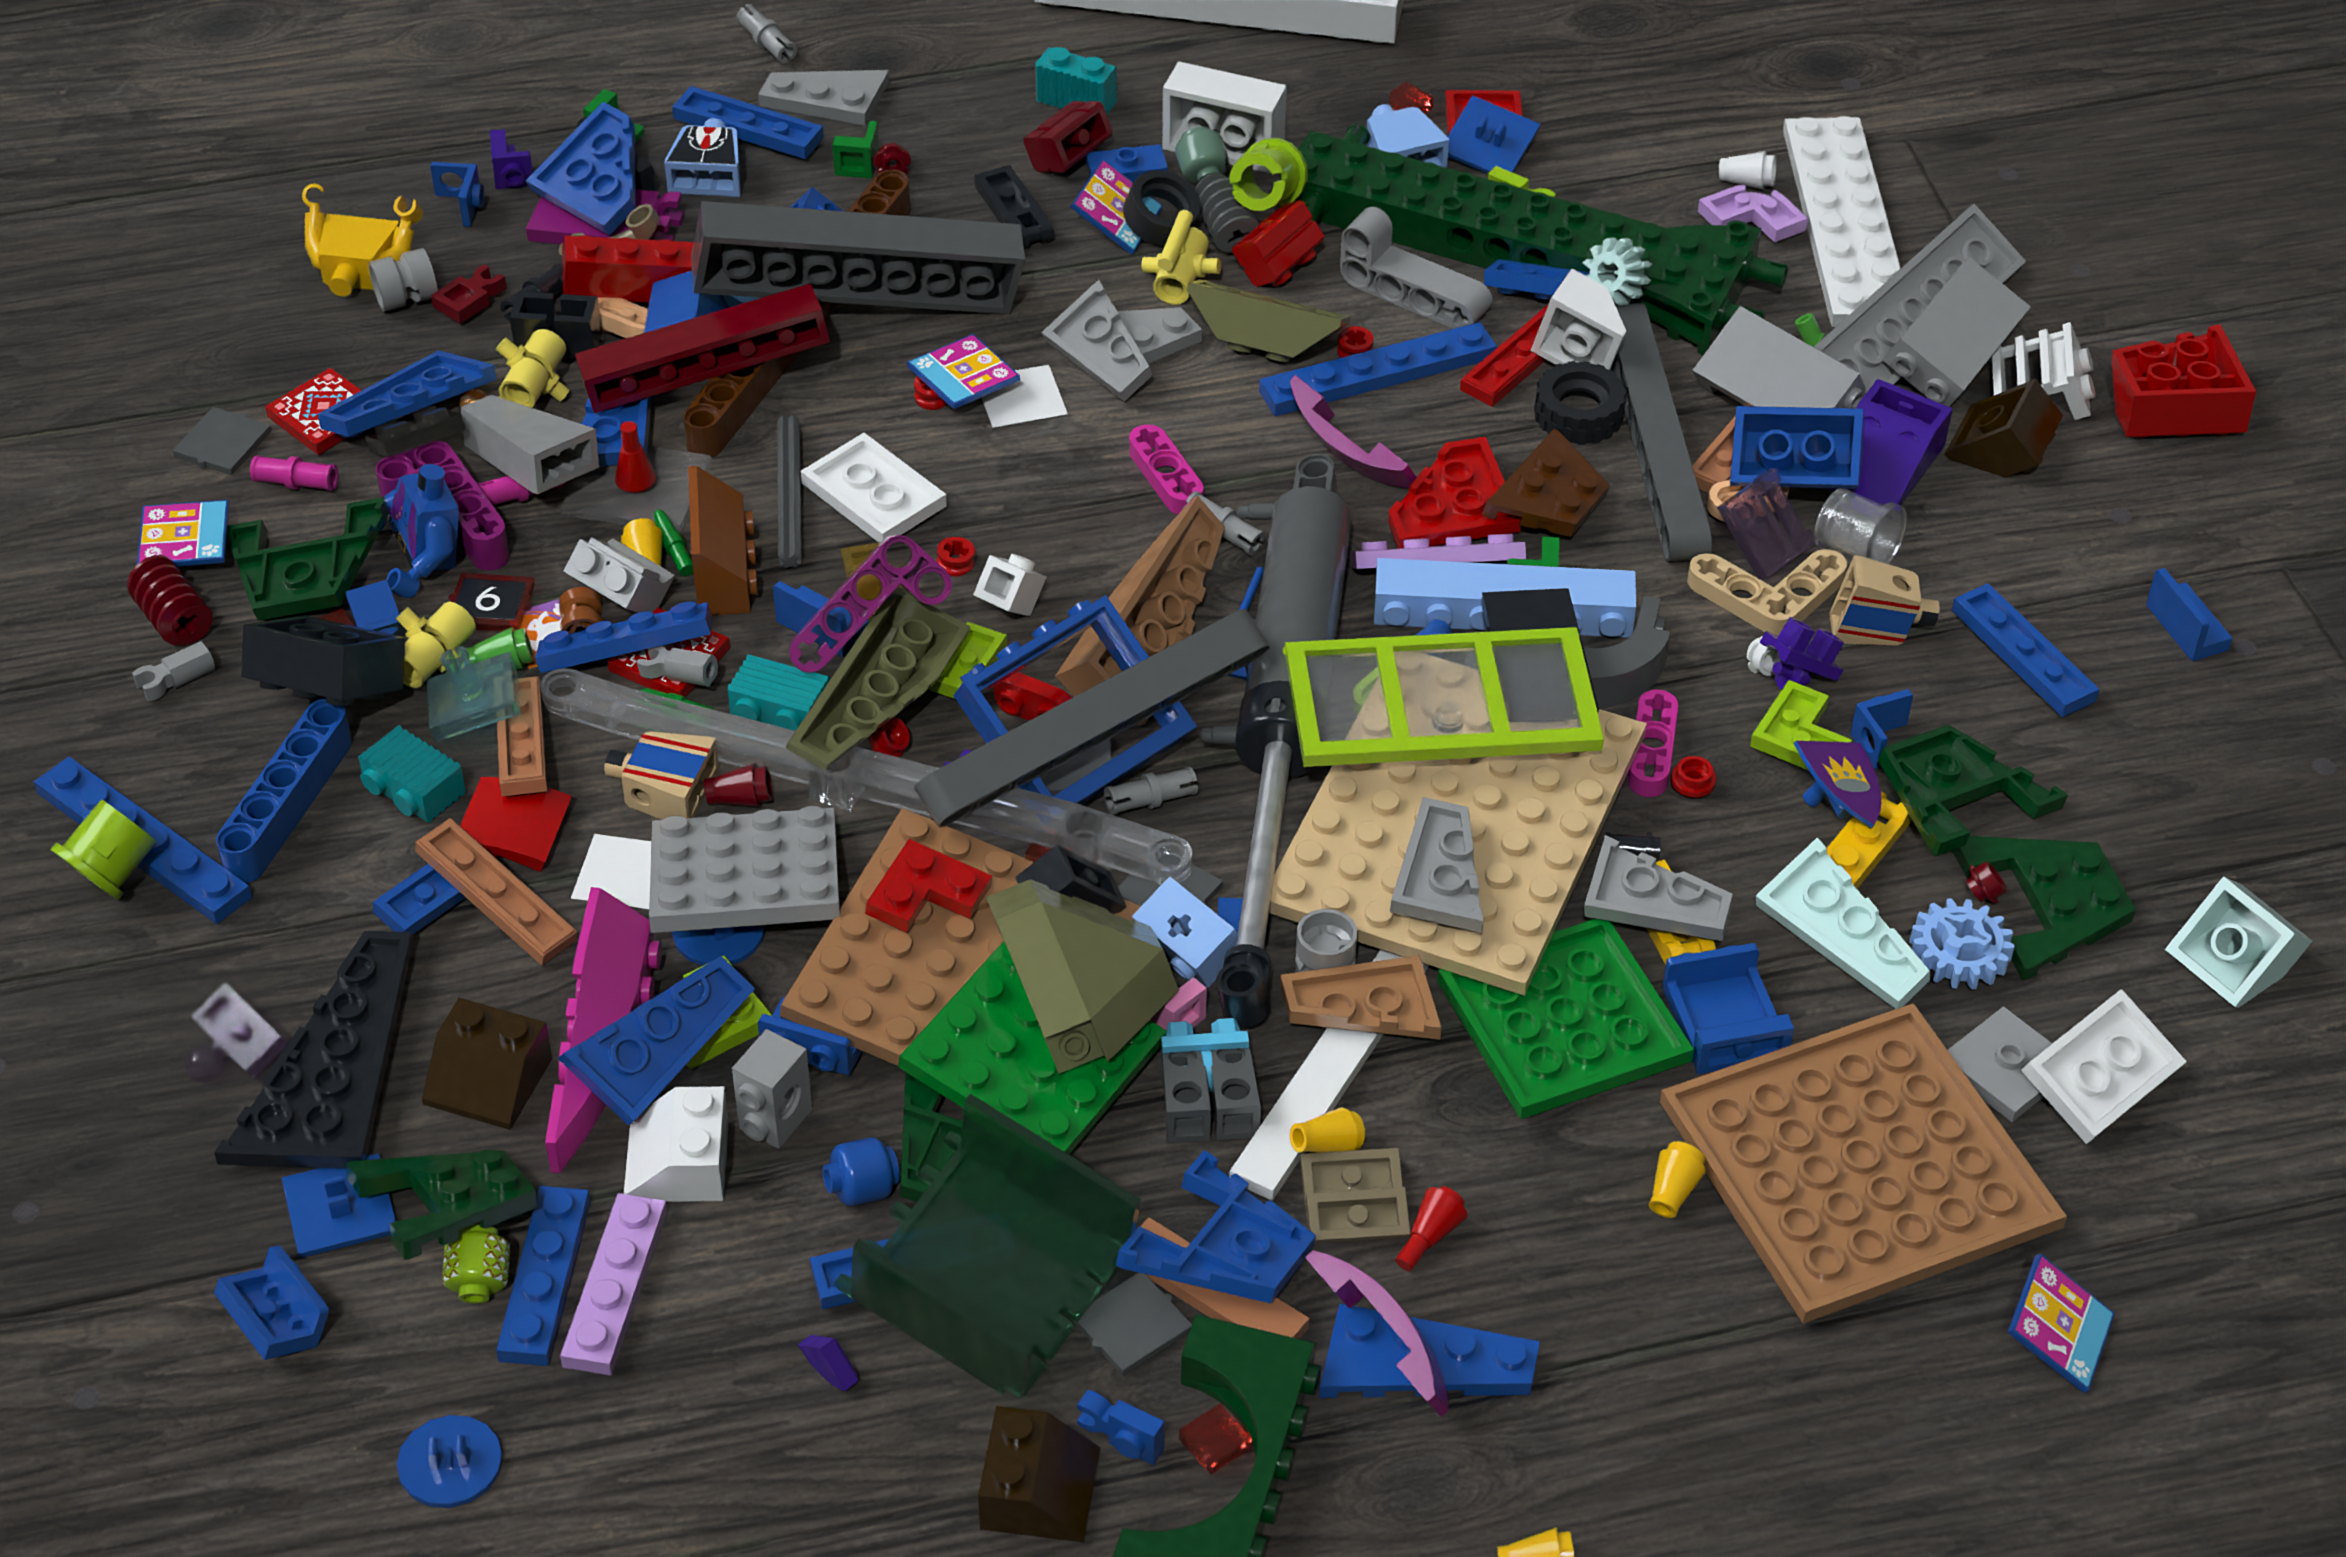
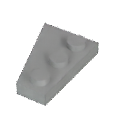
M889 70L771 72L758 94L759 106L866 126L889 84Z
M1099 280L1042 331L1047 343L1124 402L1153 376L1147 361L1130 332H1128Z
M1605 835L1584 904V916L1723 941L1732 909L1733 894L1687 872L1674 873L1656 865V858L1643 852L1638 856L1620 848V841Z

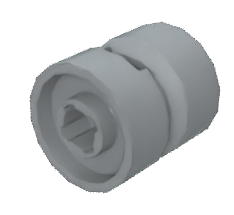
M424 248L402 253L398 261H395L390 256L368 263L374 293L383 312L405 307L408 299L413 300L415 303L431 300V295L438 291L433 268Z
M1319 909L1311 911L1302 917L1297 925L1295 973L1355 964L1357 927L1354 921L1345 913L1335 909Z

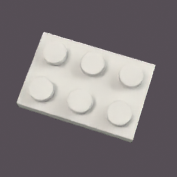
M862 433L801 470V483L879 543L889 536L902 535L947 507L946 494L865 433Z
M2121 989L2032 1059L2021 1071L2079 1137L2088 1144L2187 1061Z

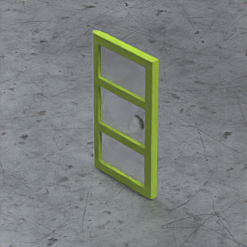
M1577 627L1285 642L1283 654L1286 659L1303 767L1603 750L1604 737Z

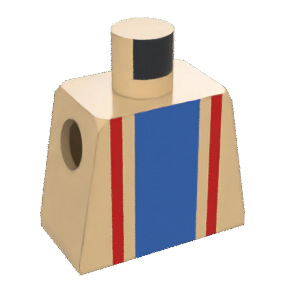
M1854 555L1829 612L1831 631L1844 644L1900 645L1905 642L1913 623L1929 626L1936 624L1940 609L1939 602L1937 600L1921 598L1919 579L1914 572Z
M648 731L642 734L632 754L613 749L609 751L605 761V775L622 779L624 800L630 808L662 820L670 816L695 818L705 798L704 779L715 777L719 770L716 738Z

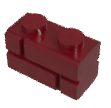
M1072 101L1038 126L1037 130H1033L1025 136L1023 143L1032 166L1037 172H1049L1050 170L1052 172H1065L1113 135V130L1104 106L1100 101H1087L1086 103L1084 101Z

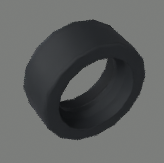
M1152 170L1141 174L1133 182L1123 207L1125 222L1134 234L1146 242L1165 246L1176 219H1165L1155 215L1148 210L1142 198L1158 197L1170 202L1179 212L1181 210L1190 211L1193 215L1190 227H1194L1199 218L1201 202L1193 186L1179 175L1168 171Z

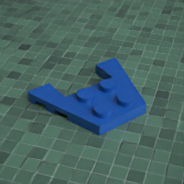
M1203 1150L1186 1170L1181 1188L1219 1205L1220 1208L1186 1248L1139 1226L1119 1249L1116 1266L1130 1271L1271 1304L1304 1262L1305 1257L1312 1251L1316 1235L1271 1200L1263 1204L1247 1191L1249 1184L1236 1173L1231 1175V1177L1227 1176L1217 1168L1218 1159L1211 1153Z

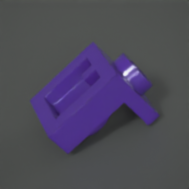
M505 129L489 130L495 189L527 187L526 180L533 174L531 153L529 151L515 152L514 144L507 145Z

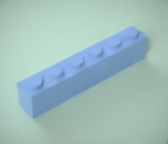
M1377 558L1374 625L1426 627L1430 621L1438 619L1446 622L1451 629L1487 630L1481 606L1482 592L1569 588L1580 635L1629 638L1633 633L1636 613L1635 571Z

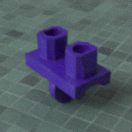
M1789 617L1779 635L1766 631L1760 640L1762 645L1779 652L1781 660L1773 665L1772 670L1775 674V682L1780 689L1784 688L1788 680L1803 686L1808 684L1811 680L1809 671L1838 681L1844 670L1834 663V660L1844 642L1830 631L1819 628L1814 635V629L1792 617Z

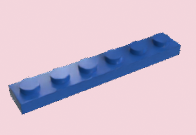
M1481 322L1262 378L1259 379V392L1275 417L1300 410L1290 384V380L1295 375L1319 393L1328 403L1480 363L1497 348V345Z
M67 757L33 781L38 795L79 825L102 799L156 840V843L137 867L215 924L220 923L252 898L249 885L71 757Z

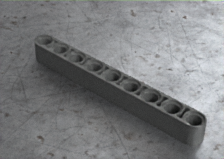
M1629 303L1622 306L1615 304L1626 329V334L1612 364V370L1619 379H1622L1624 388H1626L1627 395L1624 414L1665 561L1692 560L1693 557L1699 554H1711L1712 538L1709 522L1645 303Z
M1245 608L1240 609L937 769L915 785L914 790L939 828L945 827L1246 666L1263 655L1270 648V645Z

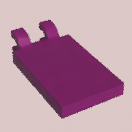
M635 189V208L643 204H649L659 215L657 228L649 240L667 239L674 241V235L663 234L662 232H668L671 225L680 227L685 218L684 211L672 209L679 207L682 200L681 192H667L660 198V192ZM542 196L526 227L528 241L561 244L565 236L578 232L591 237L610 238L629 230L625 219L609 236Z

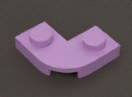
M1739 185L1699 199L1698 212L1711 225H1727V223L1734 220L1745 223L1752 221L1759 228H1762L1761 230L1774 243L1806 231L1808 218L1776 190H1773L1771 196L1761 193L1745 192L1746 186Z

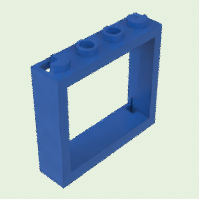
M1106 595L1092 604L1089 600L1083 603L1080 601L1068 610L1067 615L1069 618L1059 624H1056L1054 619L1049 620L1031 634L1034 638L1023 646L1018 641L1011 643L996 655L998 661L987 668L983 663H979L971 671L960 677L963 683L953 696L986 744L1008 731L982 693L1090 627L1093 628L1122 671L1149 658ZM1179 701L1153 715L1161 726L1159 730L1058 794L1052 796L1040 777L1018 787V791L1042 826L1047 828L1102 793L1105 787L1116 784L1184 741L1197 725Z

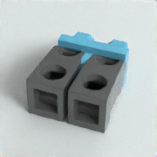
M1234 1018L1217 1019L1211 1023V1033L1193 1034L1192 1024H1189L1187 1021L1169 1022L1166 1036H1161V1071L1167 1144L1210 1141L1211 1108L1209 1092H1212L1216 1140L1252 1138L1260 1127L1261 1105L1249 1048L1248 1031H1240L1238 1023Z

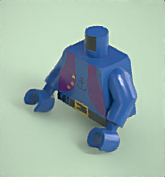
M435 464L421 466L419 473L403 475L398 479L397 487L384 496L390 508L389 524L411 566L409 572L394 568L386 577L389 586L392 587L391 592L403 598H411L416 595L421 576L426 578L434 570L455 568L459 509L444 480V469ZM385 520V522H384V524H383L381 530L384 528V526H385V524H386V520Z

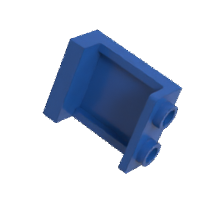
M1755 943L1739 946L1730 945L1721 949L1698 953H1684L1679 956L1670 957L1666 961L1662 989L1675 1021L1694 1048L1692 1063L1697 1075L1718 1071L1791 1046L1794 1032L1793 1024L1788 1014L1777 1016L1757 970L1759 950Z

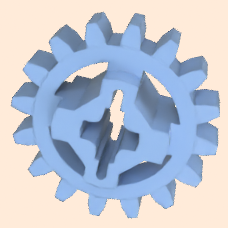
M1950 898L1947 899L1943 909L1939 905L1931 903L1928 914L1919 912L1916 924L1912 927L1909 943L1912 944V950L1929 970L1935 971L1933 981L1938 983L1946 977L1951 979V987L1957 989L1960 981H1966L1972 990L1977 989L1979 979L1992 985L1994 984L1996 974L2004 976L2008 962L2011 961L2014 944L2011 943L2013 932L2012 929H2002L2004 918L2002 916L1990 918L1988 916L1990 907L1987 905L1976 910L1972 908L1973 904L1969 899H1966L1962 907L1956 906L1955 902Z

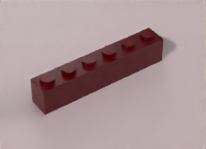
M811 283L582 351L576 353L575 356L593 412L597 413L829 343L830 340L821 306Z

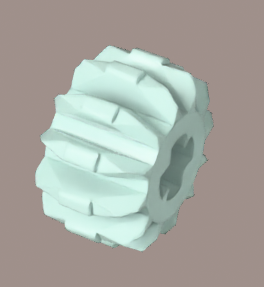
M1607 238L1603 241V245H1595L1593 248H1590L1593 259H1586L1583 262L1590 269V274L1586 276L1606 286L1614 303L1618 304V306L1628 305L1631 302V298H1640L1644 295L1640 285H1646L1651 282L1644 275V269H1648L1652 265L1649 261H1641L1645 249L1640 246L1633 247V240L1628 238H1622L1619 241L1616 238Z

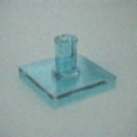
M463 646L455 647L458 658H455L451 649L442 654L440 661L447 673L427 679L429 729L436 742L521 714L517 669L510 652L472 664L467 649Z

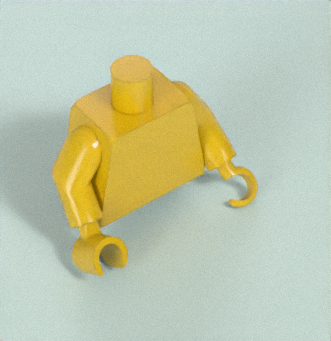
M309 184L302 192V199L310 207V212L305 213V249L313 267L321 270L323 282L329 285L330 290L337 296L346 297L351 294L353 288L374 290L368 263L390 256L395 261H398L402 253L411 250L415 232L411 230L412 224L418 223L423 217L421 205L414 199L412 208L405 212L407 201L403 196H399L394 202V211L401 218L400 224L399 221L336 214H326L325 216V213L320 212V203H312L308 199V192L311 189L318 188L321 192H324V188L319 184Z

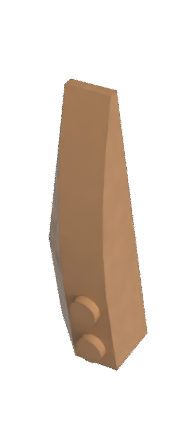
M1199 496L1192 498L1165 528L1108 598L1149 657L1192 635L1195 626L1192 616L1196 604L1201 603L1206 590L1203 586L1205 574L1213 567L1225 528ZM1090 627L1085 630L1055 677L1075 697L1121 673L1122 670L1093 628ZM1149 718L1139 722L1136 725L1141 726L1145 724Z

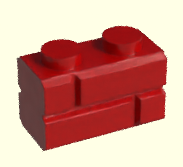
M1298 200L1280 206L1232 247L1233 254L1240 265L1245 267L1244 272L1254 286L1258 287L1269 283L1272 287L1278 286L1292 276L1290 268L1295 264L1296 266L1302 265L1316 255L1314 248L1324 240L1325 236L1316 221H1312L1311 218L1313 216L1303 201Z

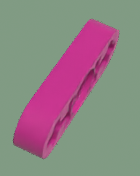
M1145 424L1135 427L1130 432V457L1172 513L1178 515L1182 511L1183 506L1188 504L1185 501L1193 492L1198 491L1203 495L1201 480L1163 429L1155 425ZM1151 447H1155L1154 453H1152ZM1161 466H1170L1175 468L1176 471L1160 473L1156 469Z
M1654 689L1646 691L1640 696L1638 701L1636 720L1647 723L1644 739L1657 738L1665 744L1662 747L1652 748L1641 743L1629 769L1628 785L1630 789L1644 797L1661 795L1668 787L1678 701L1674 695L1664 690ZM1653 710L1662 711L1660 722L1652 721ZM1646 764L1655 765L1653 777L1644 775Z

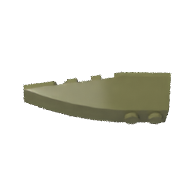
M897 587L880 605L787 743L785 749L826 771L935 685L971 626L930 604L920 602L910 593Z

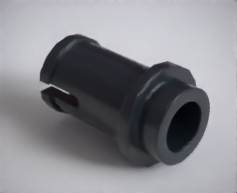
M1606 832L1607 836L1620 841V848L1637 856L1643 852L1656 858V862L1659 861L1661 837H1652V832H1647V836L1611 834Z

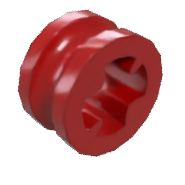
M1359 326L1343 329L1338 335V357L1343 358L1373 350V334L1368 329Z
M918 376L915 378V402L918 406L927 410H938L948 405Z
M962 537L945 538L937 546V563L947 571L949 576L965 575L974 567L975 547L968 539ZM952 555H959V558H952Z

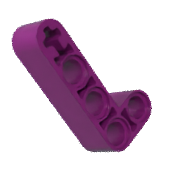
M439 440L427 441L389 455L376 464L375 472L380 497H384L394 490L400 477L419 473V469L423 465L435 464L442 467L445 471L444 480L459 509L457 542L478 569L493 571L507 564L510 552L504 521L446 442Z
M902 535L887 537L794 636L788 649L790 661L803 672L812 673L819 671L899 585L920 602L935 605L943 602L951 593L952 582L949 574L909 537ZM895 542H902L908 547L910 557L907 564L896 568L887 561L886 553L890 545ZM928 572H935L942 581L940 592L933 597L924 596L919 589V580ZM871 574L879 580L880 592L875 598L865 600L857 593L856 586L862 576ZM836 607L847 609L851 617L848 628L841 632H833L827 626V615ZM818 624L824 634L836 641L830 648L826 641H823L817 647L816 653L820 657L816 662L807 659L801 663L799 658L802 652L798 646L803 641L810 645L819 637V635L812 632V629Z

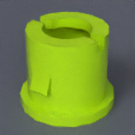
M1265 138L1254 143L1232 167L1229 178L1230 184L1232 183L1234 189L1232 191L1234 198L1243 207L1253 211L1279 208L1282 205L1294 202L1304 191L1308 179L1307 164L1302 153L1292 143L1281 138ZM1254 164L1265 166L1272 174H1281L1282 180L1274 182V187L1270 194L1263 192L1256 185L1253 178Z
M101 799L63 846L56 842L50 850L118 901L124 894L119 888L149 853L156 840Z

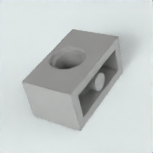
M766 1029L732 1067L739 1129L749 1138L755 1141H764L779 1149L813 1110L806 1048Z

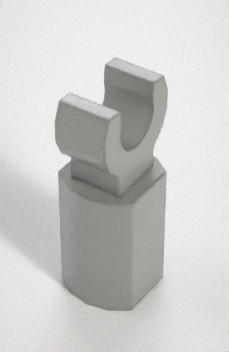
M200 641L161 659V664L142 666L136 669L132 675L136 687H143L146 700L153 701L162 697L166 690L172 686L176 689L215 671V664L210 651Z
M663 645L647 649L650 660L638 659L636 662L639 673L644 678L652 679L666 676L667 679L708 687L718 672L717 660L712 654L672 648L671 651H668Z

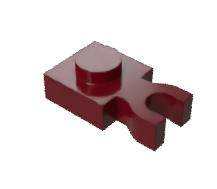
M483 264L475 270L470 279L467 280L459 276L432 294L433 308L462 324L490 305L489 296L500 294L507 289L505 276L499 273L491 279L490 267Z

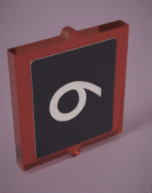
M461 572L454 594H450L448 599L449 602L457 603L469 612L476 624V630L504 631L510 627L518 630L521 627L525 612L531 609L530 598L535 586L534 577Z

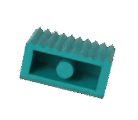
M1048 47L1035 63L1036 101L1038 103L1043 102L1044 105L1050 104L1051 107L1057 106L1058 109L1064 108L1072 101H1084L1085 103L1087 101H1100L1104 106L1106 114H1108L1118 99L1116 97L1118 93L1116 91L1118 87L1116 85L1118 74L1116 71L1118 67L1106 64L1098 57L1085 58L1071 54L1063 47Z
M747 654L746 660L743 661V665L739 668V672H736L735 678H732L731 684L728 685L730 715L734 719L737 717L745 723L756 722L758 725L763 723L766 727L771 726L785 734L793 735L830 681V676L816 672H803L794 666Z
M400 725L396 726L358 756L362 773L360 778L365 788L374 795L382 793L392 799L399 811L406 816L415 814L424 821L431 823L433 817H438L440 812H444L446 807H451L453 801L457 802L459 796H464L466 789L462 768L458 761L454 762L445 753L441 754L438 749L435 750L426 741L422 742L413 733L409 734L407 729L403 730Z

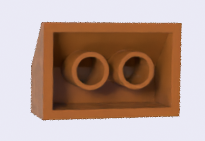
M688 466L691 555L697 604L708 602L712 616L750 613V595H758L756 569L748 570V566L756 565L754 540H747L746 537L755 536L753 511H744L742 493L700 467Z

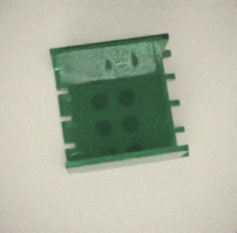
M970 1094L964 1102L961 1135L950 1131L943 1139L944 1144L955 1152L941 1172L930 1165H923L918 1172V1176L930 1185L913 1209L901 1202L894 1203L889 1212L901 1224L884 1247L870 1239H867L865 1242L858 1239L853 1246L852 1278L845 1274H840L835 1280L834 1285L842 1293L1001 1395L1006 1390H1009L1021 1398L1027 1394L1046 1367L1045 1363L1035 1356L1033 1352L1046 1360H1051L1074 1328L1073 1324L1061 1314L1074 1321H1079L1101 1291L1100 1284L1089 1277V1275L1100 1282L1106 1283L1117 1269L1116 1260L1119 1249L1135 1232L1141 1199Z

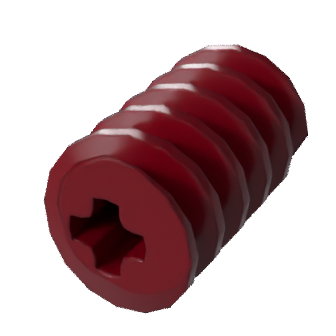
M154 555L145 558L134 567L127 581L128 593L155 630L158 631L162 639L176 646L193 644L202 639L212 624V612L205 605L203 599L198 596L188 580L183 577L173 561L164 555Z

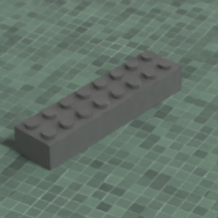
M701 201L691 255L693 293L763 298L811 283L819 302L1010 314L1025 262L1020 224Z

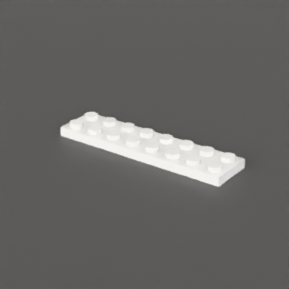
M1802 117L1799 119H1785L1783 133L1803 214L1808 218L1807 230L1831 327H1836L1898 272L1900 265L1860 117Z

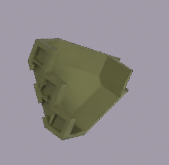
M1031 879L986 897L1059 1074L1103 1055L1108 1062L1179 991L1164 950L1149 925L1136 920L1130 921L1109 913L1108 909L1074 896L1071 898L1050 890L1048 886Z

